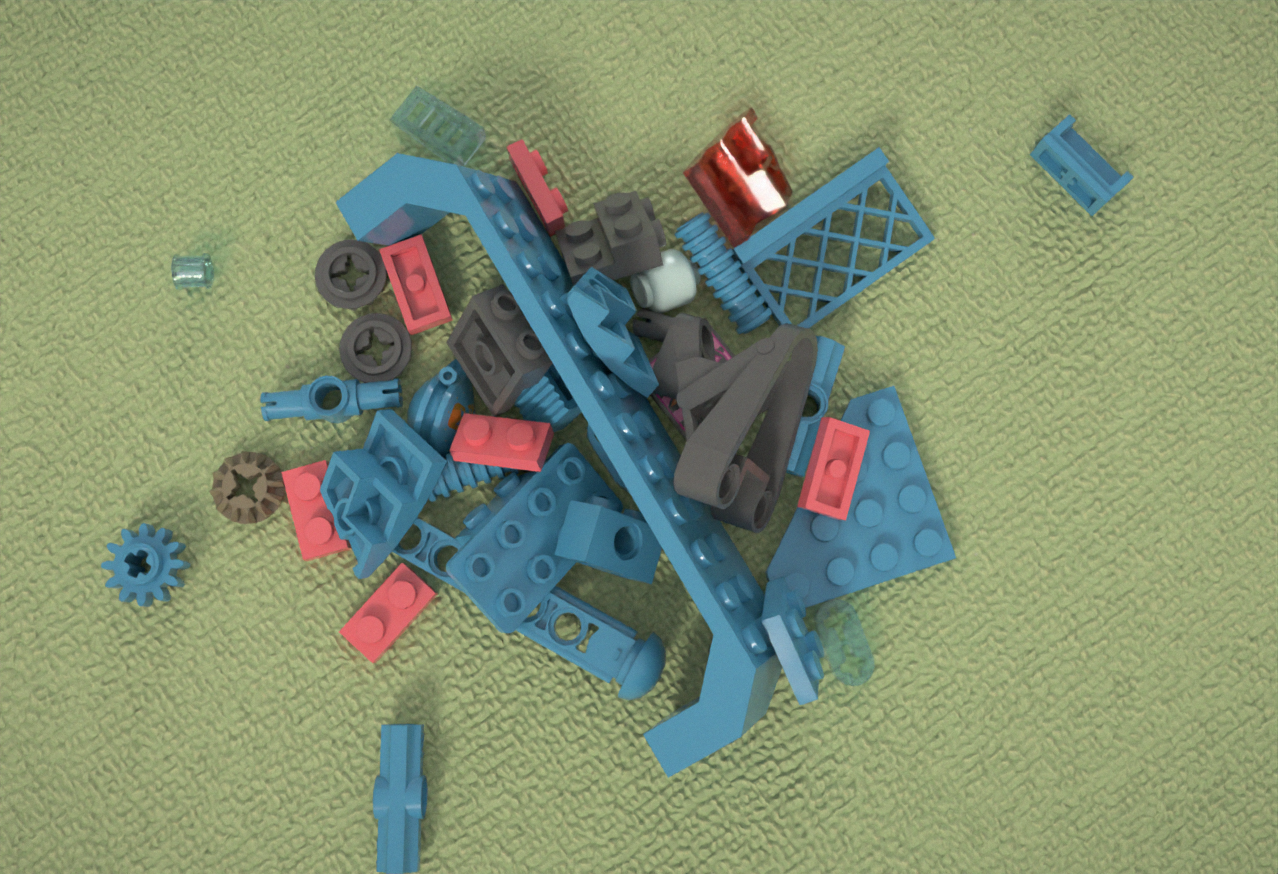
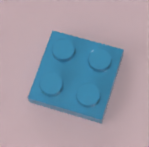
M781 577L766 583L761 621L799 705L818 700L819 680L824 678L820 659L824 658L825 655L817 632L815 630L808 632L803 621V617H806V609L800 593L797 589L790 591L785 578Z

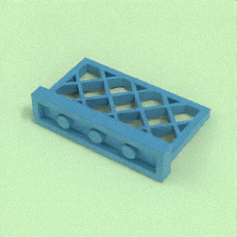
M880 147L732 249L734 251L732 255L733 260L741 262L742 265L739 269L742 273H748V282L755 284L757 287L755 292L758 296L764 298V305L766 308L771 309V315L779 326L785 323L792 324L784 313L786 295L810 299L807 318L796 325L810 328L935 239L886 167L889 160ZM879 180L890 194L888 211L865 207L868 188ZM859 195L857 205L847 203ZM896 206H898L903 214L895 213ZM837 209L856 213L852 236L829 232L832 213ZM864 214L886 218L882 242L860 238ZM823 220L822 230L812 229L813 226ZM894 220L909 223L919 239L908 247L890 244ZM802 234L820 237L817 261L793 257L797 237ZM828 239L851 243L847 267L824 263ZM788 244L786 256L775 254ZM858 245L881 249L878 268L873 272L854 269ZM889 251L899 252L887 261ZM766 259L784 262L781 287L764 284L754 268ZM792 264L815 268L811 292L788 288ZM822 270L846 274L843 293L837 297L819 294ZM853 276L863 277V279L852 286ZM770 292L779 293L778 303ZM817 301L827 302L826 305L816 311Z

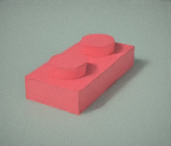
M523 139L506 146L509 159L551 237L555 235L556 230L565 228L563 214L568 212V208L558 188L549 190L542 176L548 174V171L537 150L529 152Z
M422 234L379 249L410 335L453 321Z
M464 413L449 451L453 460L458 462L541 472L554 432L550 423Z
M831 417L821 418L797 507L837 520L846 521L870 434L869 430Z
M327 460L281 472L304 561H311L352 549L349 540H341L334 526L333 515L327 509L320 492L321 484L330 463Z
M402 562L344 625L339 633L369 661L376 663L433 601L438 593L409 566Z

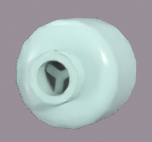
M675 249L660 252L663 266L631 275V289L634 298L642 308L647 307L652 312L662 314L687 305L694 300L696 285L700 283L701 279L697 271L698 266L696 263H692L690 259H687L682 252Z

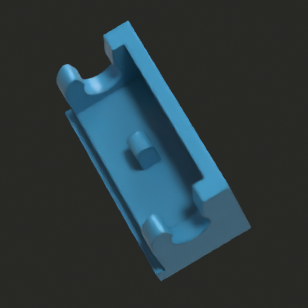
M1070 114L1041 139L1030 156L1093 216L1134 177L1128 171L1120 176L1072 128L1076 119Z

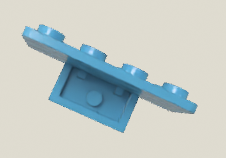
M571 443L560 445L545 460L541 472L533 471L518 476L516 473H511L494 488V492L497 495L487 506L481 504L472 510L463 520L466 527L455 537L462 547L447 562L446 572L501 633L514 632L575 565L576 562L554 555L570 500L590 503L591 496H597L618 503L617 512L621 513L623 510V505L619 498Z

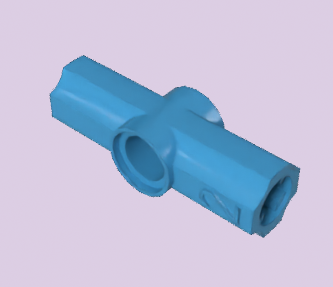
M816 336L817 360L808 391V396L812 397L817 404V413L812 417L801 416L786 471L790 475L805 476L820 421L828 410V400L845 349L844 345L823 336Z
M424 724L381 725L380 775H377L373 790L374 818L378 819L377 872L404 874L420 870L421 819L425 818L428 796L427 778L423 775Z

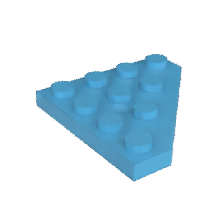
M895 386L851 399L840 421L870 431L846 521L837 520L797 507L765 571L768 582L784 577L790 591L797 589L805 608L956 558Z

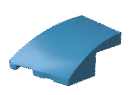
M590 267L567 294V301L573 318L583 337L604 364L628 386L648 398L659 383L639 337L629 332L625 326L636 313L635 306L625 287L595 268Z
M392 409L377 410L363 449L333 452L320 487V492L327 509L333 515L334 526L341 540H349L358 564L352 569L358 579L368 578L399 544L425 506L447 462Z

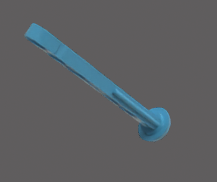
M417 517L413 524L418 526L421 531L420 543L411 550H405L399 543L392 552L463 592L448 573L441 570L437 564V556L442 548L454 546L459 550L462 547L455 537ZM557 586L541 601L540 609L536 615L527 617L516 629L517 632L609 684L615 678V681L622 685L618 698L625 700L638 699L649 693L661 679L666 665V650L662 639L655 632L649 636L647 641L640 638L636 640L634 638L638 631ZM565 613L575 614L581 622L580 634L572 640L562 639L556 631L557 620ZM593 623L599 629L589 639L585 653L579 649V646L588 638L591 624Z

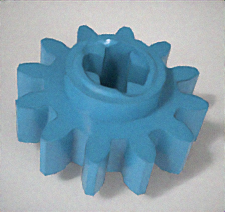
M146 523L141 524L139 536L132 530L122 529L121 536L125 543L123 545L108 543L106 546L111 553L115 554L114 561L108 560L101 563V568L114 571L115 574L114 577L109 578L106 582V588L119 589L123 587L119 594V601L130 603L136 598L138 605L143 607H150L152 605L153 595L159 601H170L171 595L167 587L169 585L184 587V581L176 576L177 570H185L190 567L189 562L177 559V554L185 550V543H169L172 539L173 531L161 528L155 532L153 525ZM144 557L147 558L146 562L151 565L148 573H144L145 568L141 565Z

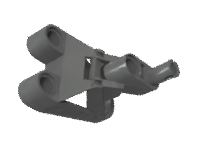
M645 308L640 309L636 316L646 319V321L633 320L632 328L634 335L663 342L653 366V372L659 383L653 393L677 400V404L682 409L687 442L674 474L675 491L679 495L711 505V515L716 520L754 533H760L767 526L780 496L816 366L818 348L814 331L785 323L779 326L770 338H763L725 363H719L715 361L713 336L706 319L686 313H680L674 318ZM792 353L791 361H787ZM767 411L747 457L736 454L756 416Z

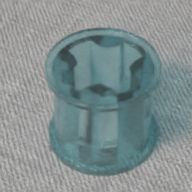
M208 253L199 256H180L179 254L173 256L171 272L173 283L177 290L190 287L212 288L214 268Z

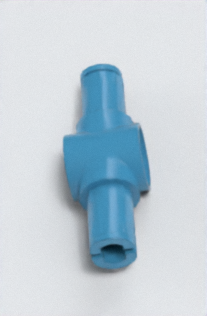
M325 375L317 378L311 384L302 385L301 390L273 393L262 392L260 402L262 404L266 403V406L261 407L262 417L264 421H271L273 419L304 416L306 421L324 419L330 423L339 424L346 422L354 415H362L363 410L402 407L403 397L399 396V393H402V386L399 378L388 381L360 383L358 379L342 381L335 376ZM333 390H341L342 399L340 404L334 409L324 410L323 399L326 394Z

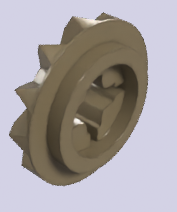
M242 451L232 457L224 458V463L217 471L213 472V485L209 491L216 504V510L230 521L241 524H254L267 519L278 509L284 497L285 485L281 469L271 458L262 453ZM237 474L249 480L255 477L258 478L257 483L252 487L255 492L254 496L258 500L257 502L244 494L238 497L235 496L236 492L241 488Z

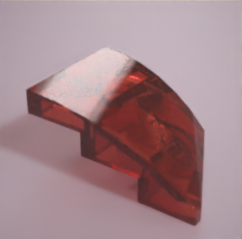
M752 107L723 129L693 159L683 172L733 248L749 240L757 223L786 207L793 193L771 145L760 140L752 126L758 119Z

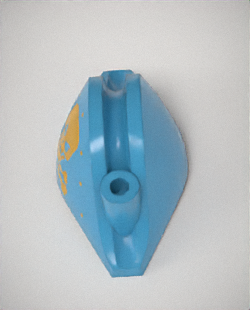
M457 359L441 369L439 373L427 380L415 392L407 411V424L444 459L446 454L450 453L449 450L463 414H475L473 384Z

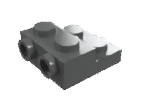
M636 191L614 193L605 200L593 203L597 216L596 219L575 221L566 228L555 231L573 286L577 284L590 267L595 268L610 279L616 280L663 266L659 247L666 246L667 244L661 222L655 218L649 197L640 199Z
M504 284L472 296L446 342L494 417L508 412L522 391L538 384L552 364L551 359L525 318L512 293L506 289Z

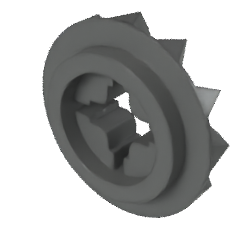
M350 239L339 241L322 253L315 268V282L322 297L334 307L356 311L365 305H373L374 299L381 292L385 291V281L388 273L381 254L372 245ZM350 259H352L358 272L366 274L356 279L354 291L351 290L346 280L338 278L348 273Z
M382 313L366 314L354 320L344 331L339 347L340 358L349 374L363 383L388 381L397 376H402L403 370L408 362L412 360V340L404 325L394 317ZM372 333H374L382 345L389 344L391 346L388 350L382 352L383 359L380 366L372 355L362 354L365 353V350L372 348Z

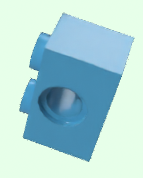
M591 496L590 503L570 500L554 555L618 577L652 584L662 547L642 513L631 509H624L623 514L617 512L618 503L597 496Z

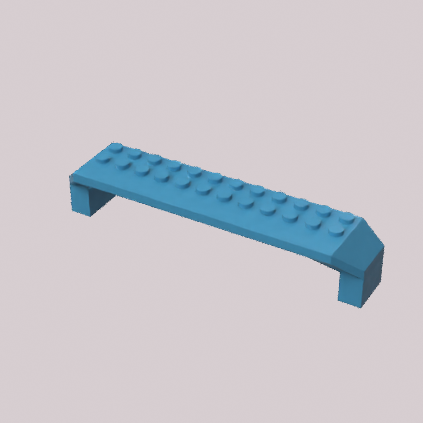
M399 153L395 154L335 202L357 241L390 246L423 234L449 213L467 217L713 633L700 696L673 711L643 734L669 778L742 737L767 713L782 665L761 621L765 595L721 521L714 519L711 515V505L679 495L675 491L674 474L681 457L679 451L647 398L615 375L595 354L583 337L567 301V294L573 288L565 262L518 183L501 176L491 175L456 164Z

